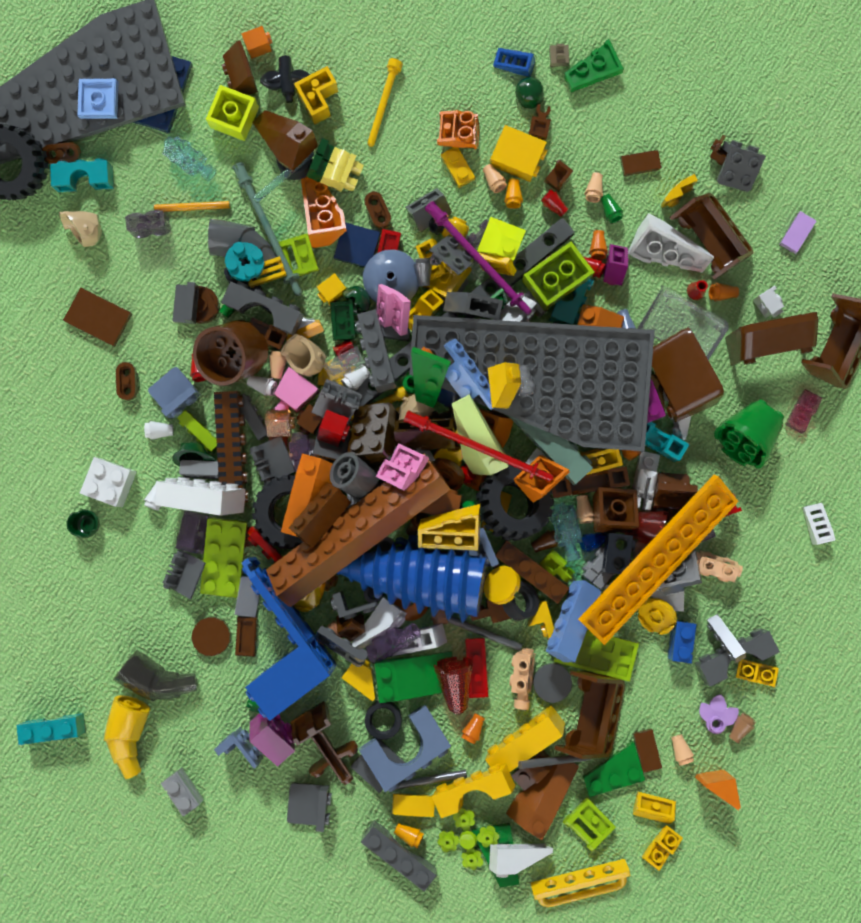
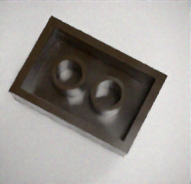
M391 402L359 406L354 412L347 453L355 454L370 467L381 466L384 459L390 461L394 453L395 421L399 420V413Z

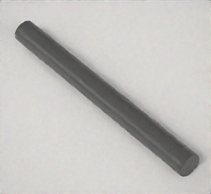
M454 616L448 620L449 623L517 651L521 650L522 644L469 622L464 621L462 623L461 619Z
M571 755L519 761L518 767L519 769L589 761L591 759H579Z
M466 769L413 778L407 781L402 780L398 783L399 787L395 790L450 781L460 777L467 778Z

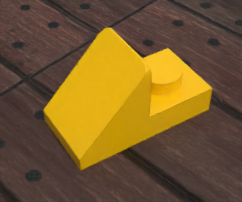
M542 600L539 603L537 613L530 618L527 625L533 626L543 623V626H540L542 635L549 640L553 634L554 626L547 602Z

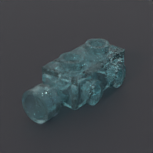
M169 136L164 141L162 154L183 169L185 173L191 176L200 173L201 177L206 181L213 179L217 170L212 165L206 164L207 158L203 152L196 151L187 140H182L178 136L175 138Z
M565 502L555 504L554 509H552V516L550 517L556 532L554 538L558 542L559 547H564L566 562L581 559L575 544L583 542L582 533L579 529L574 505H565Z

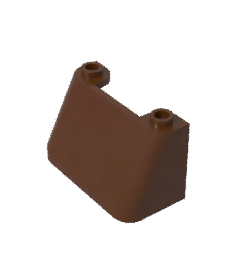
M687 327L653 346L651 370H653L669 400L666 411L675 423L718 404L724 395L723 386L690 328Z

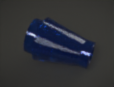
M598 532L582 535V538H579V544L583 552L591 553L603 545L606 533Z

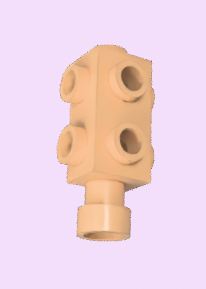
M701 550L696 552L701 575H712L723 582H735L736 578L741 576L743 566L739 565L738 562Z
M523 648L522 651L517 652L512 658L514 671L511 674L509 685L512 686L511 692L517 693V698L514 699V708L528 710L530 706L528 697L532 689L534 665L536 662V653L532 649Z

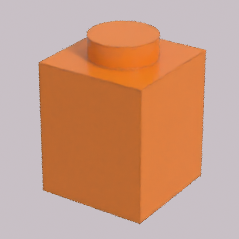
M263 26L241 33L251 59L272 52L270 44L273 43L269 32L265 33Z

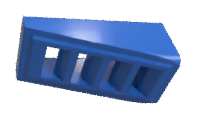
M498 48L493 67L531 77L535 65V57L532 53ZM503 55H505V62L501 63Z

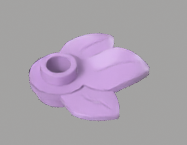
M719 694L712 698L710 704L701 703L699 713L701 718L706 721L707 729L714 734H719L725 730L726 726L734 724L739 709L735 707L727 708L724 697ZM717 720L718 725L713 727V721Z

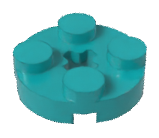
M234 243L225 256L226 268L231 277L242 282L259 277L264 269L262 251L251 243ZM247 258L250 263L242 266L240 260Z

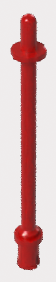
M410 410L405 415L404 422L420 428V431L430 430L530 473L529 479L531 480L533 476L549 482L554 479L552 474L538 469L539 463L537 462L534 466H531L432 423L428 416L423 417Z

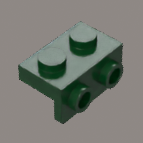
M353 299L342 302H330L333 341L356 340V334H359L355 323L358 307L354 304Z

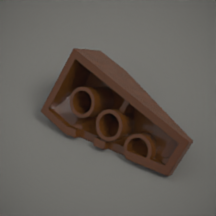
M264 110L252 122L276 156L278 162L292 172L318 147L313 130L298 121Z

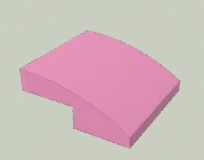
M378 285L376 311L381 324L384 327L392 326L400 336L407 335L411 301L400 292L388 286Z
M398 443L390 461L384 459L376 477L405 490L422 472L429 457Z

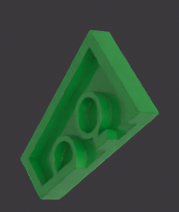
M413 347L411 358L416 401L434 408L451 361Z
M633 741L627 744L621 751L613 754L610 759L599 764L583 776L589 797L645 781Z
M510 823L493 825L496 830L495 832L499 834L498 844H513ZM480 828L471 829L476 837L480 833ZM477 840V843L489 865L490 846L485 848L483 847L482 843H480ZM493 873L500 888L520 885L518 873L508 874L506 878L497 877Z

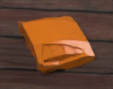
M459 110L440 111V129L437 144L440 146L477 149L480 133L478 114Z

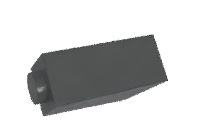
M447 292L443 311L499 320L503 300L473 293Z

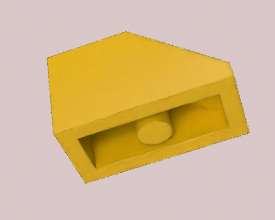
M504 362L488 368L492 408H509L521 385L519 364Z
M597 448L580 453L582 457L586 455L592 462L591 466L593 469L588 474L623 465L619 449Z
M366 659L361 667L351 664L342 676V679L371 701H374L376 691L373 670L370 667L371 663Z

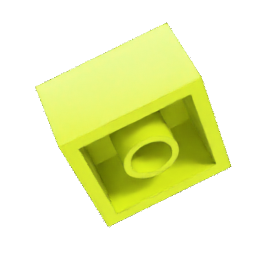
M220 85L206 121L211 129L245 141L259 106L255 98Z

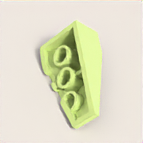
M470 394L452 403L459 435L506 454ZM460 444L463 460L472 474L491 476L509 467L507 463Z

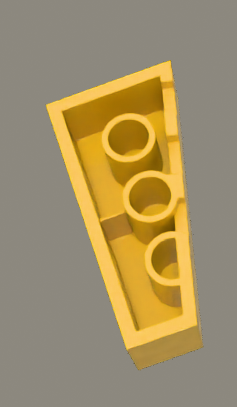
M550 705L529 722L522 725L516 732L506 736L499 745L495 744L487 750L488 754L485 760L490 767L499 764V766L506 764L509 772L518 767L519 761L530 759L563 737L565 722L554 707Z

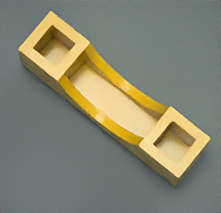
M499 764L489 767L488 771H476L469 778L464 779V777H460L454 780L452 784L447 785L443 783L437 786L436 791L431 797L440 817L444 818L458 813L463 806L464 794L472 790L483 791L493 800L512 794L515 783L507 765L499 766Z

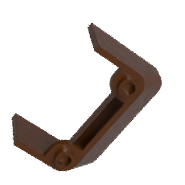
M711 193L694 197L670 216L671 220L678 218L681 227L693 229L708 252L714 256V259L711 261V269L716 273L712 276L714 280L754 253L738 227L717 198Z
M832 293L831 298L836 304V307L832 309L830 319H832L834 324L832 332L821 356H814L810 360L802 359L801 363L809 374L836 387L847 389L861 361V298Z
M817 312L739 327L725 337L731 366L744 362V365L756 363L755 359L789 351L796 350L800 351L801 354L813 352V348L817 344L819 322Z
M570 671V675L578 677V687L581 691H584L577 729L567 733L565 738L566 745H555L554 749L579 759L607 758L610 756L614 746L625 691V682L617 678L586 671Z

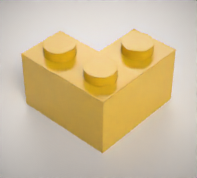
M328 66L294 83L296 92L314 125L331 116L329 107L324 99L338 92L336 80Z

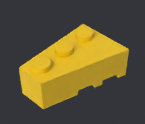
M480 504L420 520L418 548L478 551L480 542Z

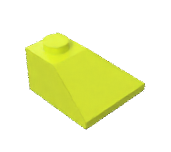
M490 217L477 251L478 253L508 257L514 263L526 230Z

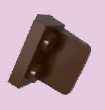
M659 472L651 515H655L660 520L669 523L698 492L697 485L690 484V478L687 474Z

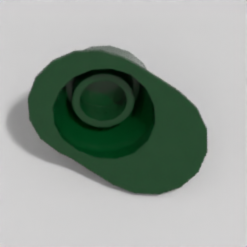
M196 442L182 443L179 451L175 452L172 456V461L179 467L181 460L217 461L214 457L207 454L201 444Z

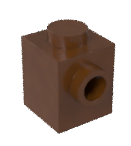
M308 404L305 411L302 409L296 419L298 420L297 424L300 426V431L306 435L310 433L315 435L323 417L312 413L313 406Z

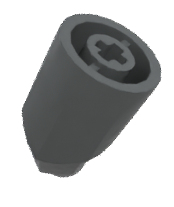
M210 219L208 228L210 255L225 257L227 251L234 243L246 242L257 246L262 251L264 261L277 257L271 249L272 246L255 231V227L225 220ZM277 263V264H274V265L265 267L264 269H267V268H270V267H273V266H276V265H279V264Z
M353 453L342 454L331 467L330 481L332 485L357 500H361L380 486L379 478L376 477L377 472Z

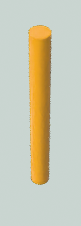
M230 201L154 205L155 212L230 209Z

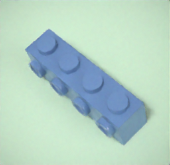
M585 580L572 582L569 586L566 600L562 604L559 618L555 622L553 634L548 640L547 653L562 662L576 661L587 628L578 619L600 596L601 590Z

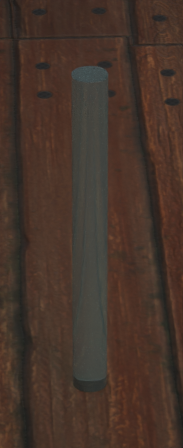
M314 152L293 172L288 168L253 196L254 201L259 203L315 156Z

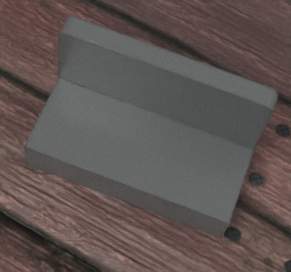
M438 188L405 207L421 232L429 227V221L433 218L425 211V207L431 201H434L448 215L452 213L445 195Z
M187 282V285H176L173 322L196 324L200 287L195 282Z

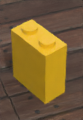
M505 125L490 158V164L494 168L531 182L533 177H537L541 168L538 166L539 161H544L548 151L545 149L547 142Z

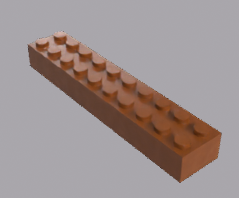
M430 459L416 480L407 489L402 490L385 481L343 512L313 548L303 542L266 569L276 596L289 607L293 606L451 490Z

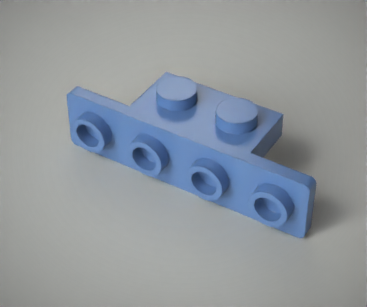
M457 339L447 342L444 347L455 361L448 368L447 380L461 398L470 394L472 399L480 395L490 410L494 409L492 408L490 385L487 378L479 371L475 362L468 356Z

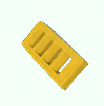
M431 238L415 246L420 259L432 256V252L426 254V251L437 244L436 240ZM443 261L438 266H432V270L439 267L440 271L431 274L430 281L446 274Z

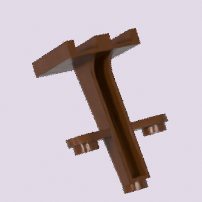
M325 701L291 721L292 738L297 746L311 738L324 757L309 768L311 776L315 778L320 777L324 773V769L330 765L341 783L346 785L353 780V776L343 762L342 757L355 755L358 751V745L355 741H350L335 749L323 730L331 725L329 709Z

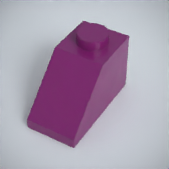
M610 244L603 282L609 285L622 286L628 268V248Z

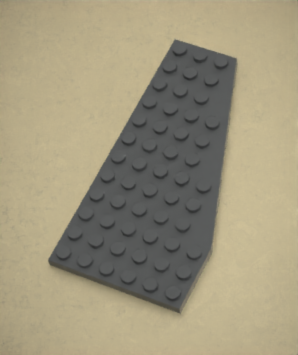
M144 0L99 15L0 86V124L25 129L26 132H30L35 136V140L40 141L42 144L41 150L49 144L73 142L186 105L155 0ZM79 79H117L119 81L117 119H80L77 116ZM3 144L0 146V165L21 158L20 153L13 145Z
M413 315L411 350L413 347L418 349L423 347L429 348L434 355L451 361L449 365L451 366L455 361L444 345L453 339H457L468 356L475 362L479 371L487 378L488 383L489 367L504 362L519 364L521 385L510 407L507 409L494 408V410L583 447L645 451L655 330ZM411 358V359H410V373H409V374L413 376L412 358ZM445 377L442 388L458 394ZM480 395L473 399L474 402L487 406Z

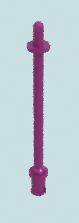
M434 201L427 204L425 211L433 217L437 226H444L499 287L504 290L512 299L510 306L517 305L526 315H530L532 313L531 308L522 300L524 293L517 294L450 223L449 215L446 212H443Z

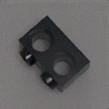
M606 533L601 572L621 574L633 561L630 560L631 552H634L635 549L633 536ZM618 539L624 541V547L621 550L616 547ZM618 558L622 561L620 569L614 567V561Z

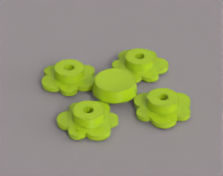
M461 808L458 813L453 814V819L456 821L455 825L464 830L460 838L454 835V832L451 830L448 832L441 831L437 843L444 852H449L450 850L455 851L460 842V845L467 849L461 855L463 859L462 865L465 868L470 867L472 870H476L484 862L481 852L475 851L473 848L477 840L482 843L483 847L487 848L490 845L498 844L499 834L495 832L496 830L493 826H487V828L481 827L480 833L476 837L473 832L468 831L475 824L473 819L474 812Z

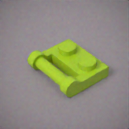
M308 233L279 242L293 274L298 273L300 276L319 271ZM291 246L298 265L296 270H293L287 248Z
M588 797L563 820V823L570 827L587 844L586 847L590 851L596 849L616 828L609 818ZM578 817L596 834L594 838H591L575 822Z

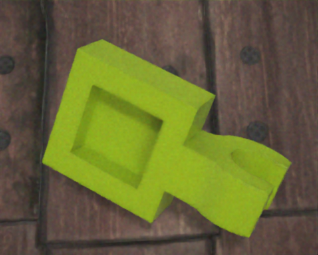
M554 549L539 563L553 576L558 574L566 583L575 574L572 568L565 566L567 561Z

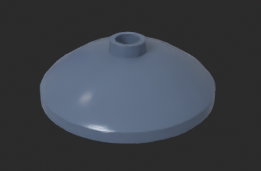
M384 250L375 254L368 261L363 272L364 288L370 298L377 303L378 285L383 284L411 300L419 288L414 268L415 261L406 253L398 250ZM389 273L394 274L392 279L387 278Z

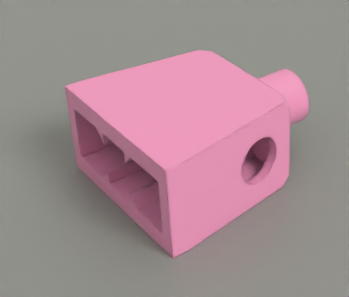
M288 367L274 393L281 400L274 410L284 416L289 408L299 412L319 393V390Z

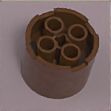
M235 320L205 329L198 335L193 346V359L197 370L207 381L219 386L230 385L257 374L264 363H266L268 357V346L264 335L260 334L252 323L244 320Z

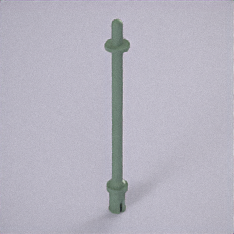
M236 163L232 169L239 180V187L246 190L276 256H280L287 274L283 282L291 285L296 296H301L302 291L297 282L300 275L298 273L293 274L252 188V177L248 175L244 163Z

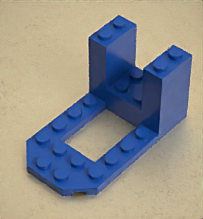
M250 557L242 562V570L251 581L252 585L250 586L257 595L260 594L262 596L266 609L269 612L273 611L276 615L275 621L277 624L287 630L289 633L287 637L293 645H298V647L245 687L248 698L252 702L255 701L259 706V713L263 718H268L270 721L329 677L338 664L324 645H321L315 639L316 634L299 611L293 606L289 607L276 596L266 568L261 569L258 566L260 562L255 557Z

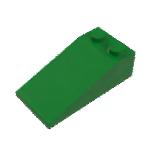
M452 651L375 661L379 703L457 690Z

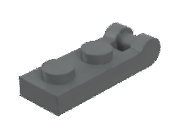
M321 626L317 631L316 640L357 667L364 665L368 656L366 650L356 649L350 641L344 638L341 639L328 627Z

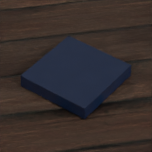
M346 223L347 231L339 237L333 258L365 268L368 261L375 254L380 232Z

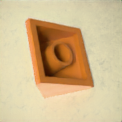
M539 455L529 465L534 466L536 462L539 463L537 468L552 474L554 477L553 481L549 482L537 476H533L531 480L529 479L530 473L522 471L514 478V482L532 502H535L544 497L570 473L569 469Z
M724 769L696 774L695 778L701 784L739 811L741 805L736 779Z

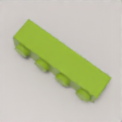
M185 410L177 418L179 420L178 423L182 427H186L189 434H194L197 437L196 440L200 444L203 443L205 445L204 448L208 452H215L217 450L216 437L189 411Z

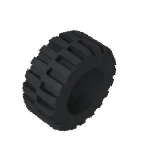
M0 124V146L3 144L13 145L20 153L22 159V169L15 180L5 181L0 178V199H26L27 196L36 194V189H41L44 185L41 182L42 179L46 180L48 174L44 173L45 168L48 169V163L44 161V158L47 157L46 152L41 150L42 144L40 141L35 140V136L30 132H26L25 129Z
M508 464V468L491 476L488 475L484 479V482L478 488L480 492L476 494V500L480 504V522L484 520L486 523L484 527L487 531L492 529V535L496 537L502 536L503 540L508 541L512 539L513 541H518L542 530V527L548 524V518L553 513L550 507L554 506V499L550 497L553 494L552 489L535 502H532L525 494L528 501L526 517L519 520L509 516L501 505V491L505 486H514L520 489L514 482V478L523 470Z
M283 475L280 478L272 479L270 483H266L263 486L261 492L257 493V500L253 503L254 513L252 517L256 522V530H259L262 538L266 539L269 544L281 549H295L303 543L296 536L282 533V528L276 523L273 515L276 502L284 495L291 494L296 475Z

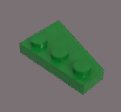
M607 39L600 48L593 50L586 59L579 61L566 71L564 79L572 93L622 74L624 68L610 39Z

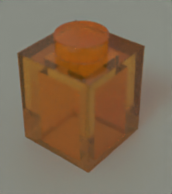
M267 411L265 419L267 437L291 436L292 429H295V418L291 417V411Z

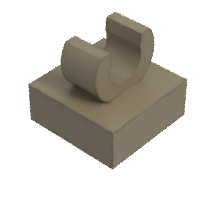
M550 45V67L569 66V45Z

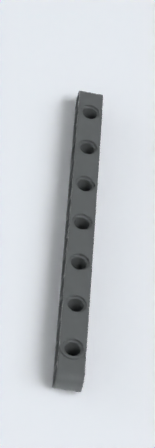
M564 218L560 219L516 255L513 264L514 266L517 263L523 264V270L516 269L517 271L514 276L498 274L512 287L531 268L540 264L546 256L551 255L575 234V231ZM544 240H551L553 245H545ZM489 277L471 293L491 297L495 293H487V287H493L496 292L501 288ZM446 312L441 316L459 318L455 313ZM466 316V317H464V318L473 319L474 317H473V316ZM412 341L390 358L396 382L410 371ZM406 358L409 362L406 366L398 365L399 359ZM369 377L356 390V392L363 394L359 401V406L370 404L383 393L369 389Z

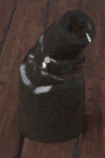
M138 649L131 655L113 679L121 686L151 701L178 698L182 694L198 690L196 673L179 674L178 672L165 671L164 667Z

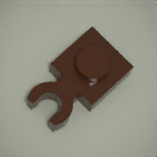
M538 104L536 108L537 117L532 116L529 135L546 140L551 121L546 118L550 114L551 107L548 106L546 112H541V104Z

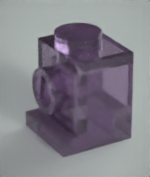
M303 432L292 433V442H289V450L294 456L290 457V461H300L302 453L312 456L309 436L304 435Z

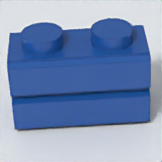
M677 620L675 627L670 633L668 659L676 662L692 663L693 655L691 653L694 649L696 624Z

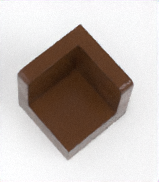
M558 160L544 182L557 192H560L570 180L573 170Z
M361 613L354 618L346 620L344 617L339 618V615L336 616L337 634L350 642L365 632L364 615Z

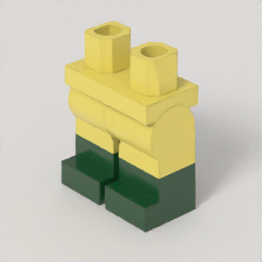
M322 138L306 177L332 188H337L336 190L342 192L343 188L354 191L358 180L350 177L349 174L352 173L359 176L364 165L355 160L357 155L338 149L328 144V140Z

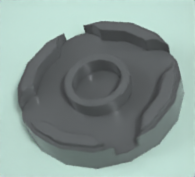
M548 663L537 669L533 678V686L541 699L546 702L555 703L562 701L568 696L572 687V679L566 668L560 664Z

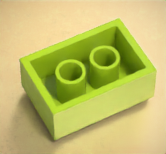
M571 241L524 274L522 282L542 309L546 311L590 280L594 271Z

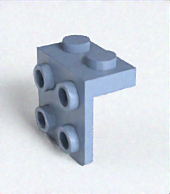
M177 367L172 368L148 389L150 395L161 406L162 413L170 419L178 417L183 412V409L195 403L201 395Z

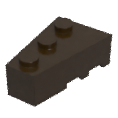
M450 407L449 411L439 414L437 411H433L431 416H428L431 422L452 432H455L457 429L453 407ZM404 419L395 421L394 437L396 447L398 443L412 450L450 449L456 446V441L430 430L422 432L419 430L420 428L404 422Z

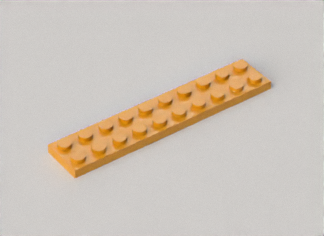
M714 474L578 619L603 645L615 635L739 502L719 476Z

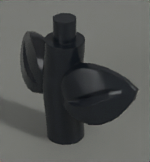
M284 55L278 58L279 72H266L260 78V83L272 91L281 89L282 95L286 98V103H292L296 89L294 83L311 74L301 69L292 71L291 57Z

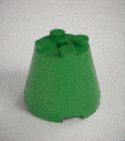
M759 399L757 402L751 403L723 421L716 428L714 437L722 444L723 448L721 450L733 461L744 467L748 464L759 469L764 466L772 453L783 428L784 415L768 406L764 400Z

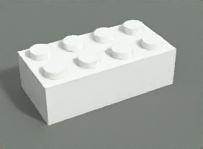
M178 477V480L177 478H165V481L157 482L155 505L214 515L243 513L246 489L238 488L237 484H226L225 486L221 485L222 482L216 481L205 483L206 480L203 479L191 481L189 477Z

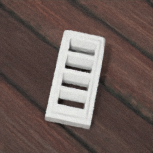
M818 503L802 507L812 544L818 545L835 541L834 532L823 504ZM815 510H818V511H819L818 514H814V515H811V514H810L811 511H815ZM821 518V521L813 522V519ZM816 526H823V529L816 530ZM825 533L824 537L819 538L818 534Z

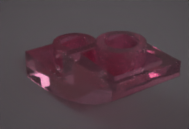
M805 389L797 400L785 425L803 434L808 427L811 417L816 414L822 397Z

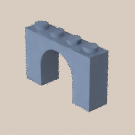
M425 705L420 706L407 715L420 737L419 752L411 761L395 763L389 760L375 738L358 748L384 792H392L399 787V782L404 779L406 781L416 775L415 771L420 768H427L432 764L431 760L438 756L440 758L449 752L448 748L451 745Z

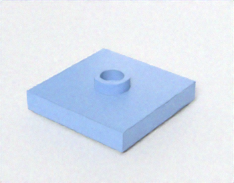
M79 79L77 116L80 119H117L119 81L117 79Z

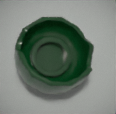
M527 77L516 85V99L519 100L523 108L533 109L543 102L544 89L538 79Z
M353 285L342 292L347 300L353 299L354 304L358 305V309H361L363 312L369 310L371 304L370 296L363 287Z
M81 509L69 515L66 525L70 534L78 538H89L99 530L100 522L95 512Z

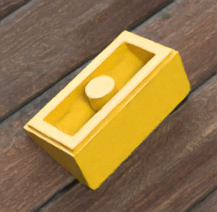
M637 792L633 815L671 824L675 821L676 801Z

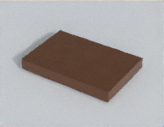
M80 287L63 321L115 347L132 313Z

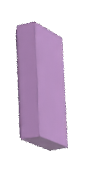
M800 211L779 245L796 254L816 223V220Z

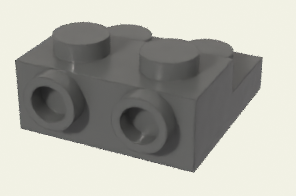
M696 548L658 587L659 591L662 590L665 595L683 592L684 587L702 583Z

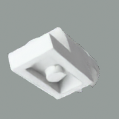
M641 451L638 458L632 489L637 490L638 508L640 507L641 498H643L642 510L651 511L660 455Z

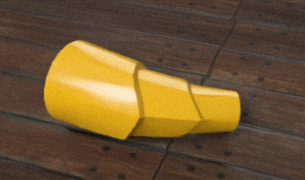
M119 695L114 697L103 740L107 743L113 762L118 765L124 778L129 779L142 771L137 760L136 742L140 739L150 707L139 699Z

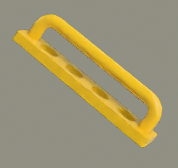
M621 859L537 880L530 884L534 899L538 900L539 904L544 907H554L620 890L626 885L627 877L631 875L626 860ZM609 870L613 871V872L610 873V874H606V873H605L606 871H609ZM589 875H593V876H594L593 878H589V879H588V878H585V877H587V876H589ZM569 880H575L573 883H566ZM618 880L617 882H614V883H610V884H606V885H602V886H598V887H594V888H590V889H586V890H582V891H578V892H574V893L562 895V896L555 897V898H551V899H546L547 897H550V896H554V895H558V894H562V893H566V892H570V891H574V890H578V889H582V888H586V887H590V886H594V885H598V884H602V883H606V882ZM550 885H556L553 888H547Z

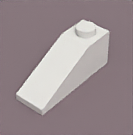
M382 598L365 623V632L352 642V646L358 650L363 649L393 632L404 623L407 613L394 603L390 605L388 599Z
M442 623L384 637L383 642L387 657L437 648L447 643Z
M546 844L490 845L489 870L495 873L497 877L506 878L508 874H517L553 853V848Z

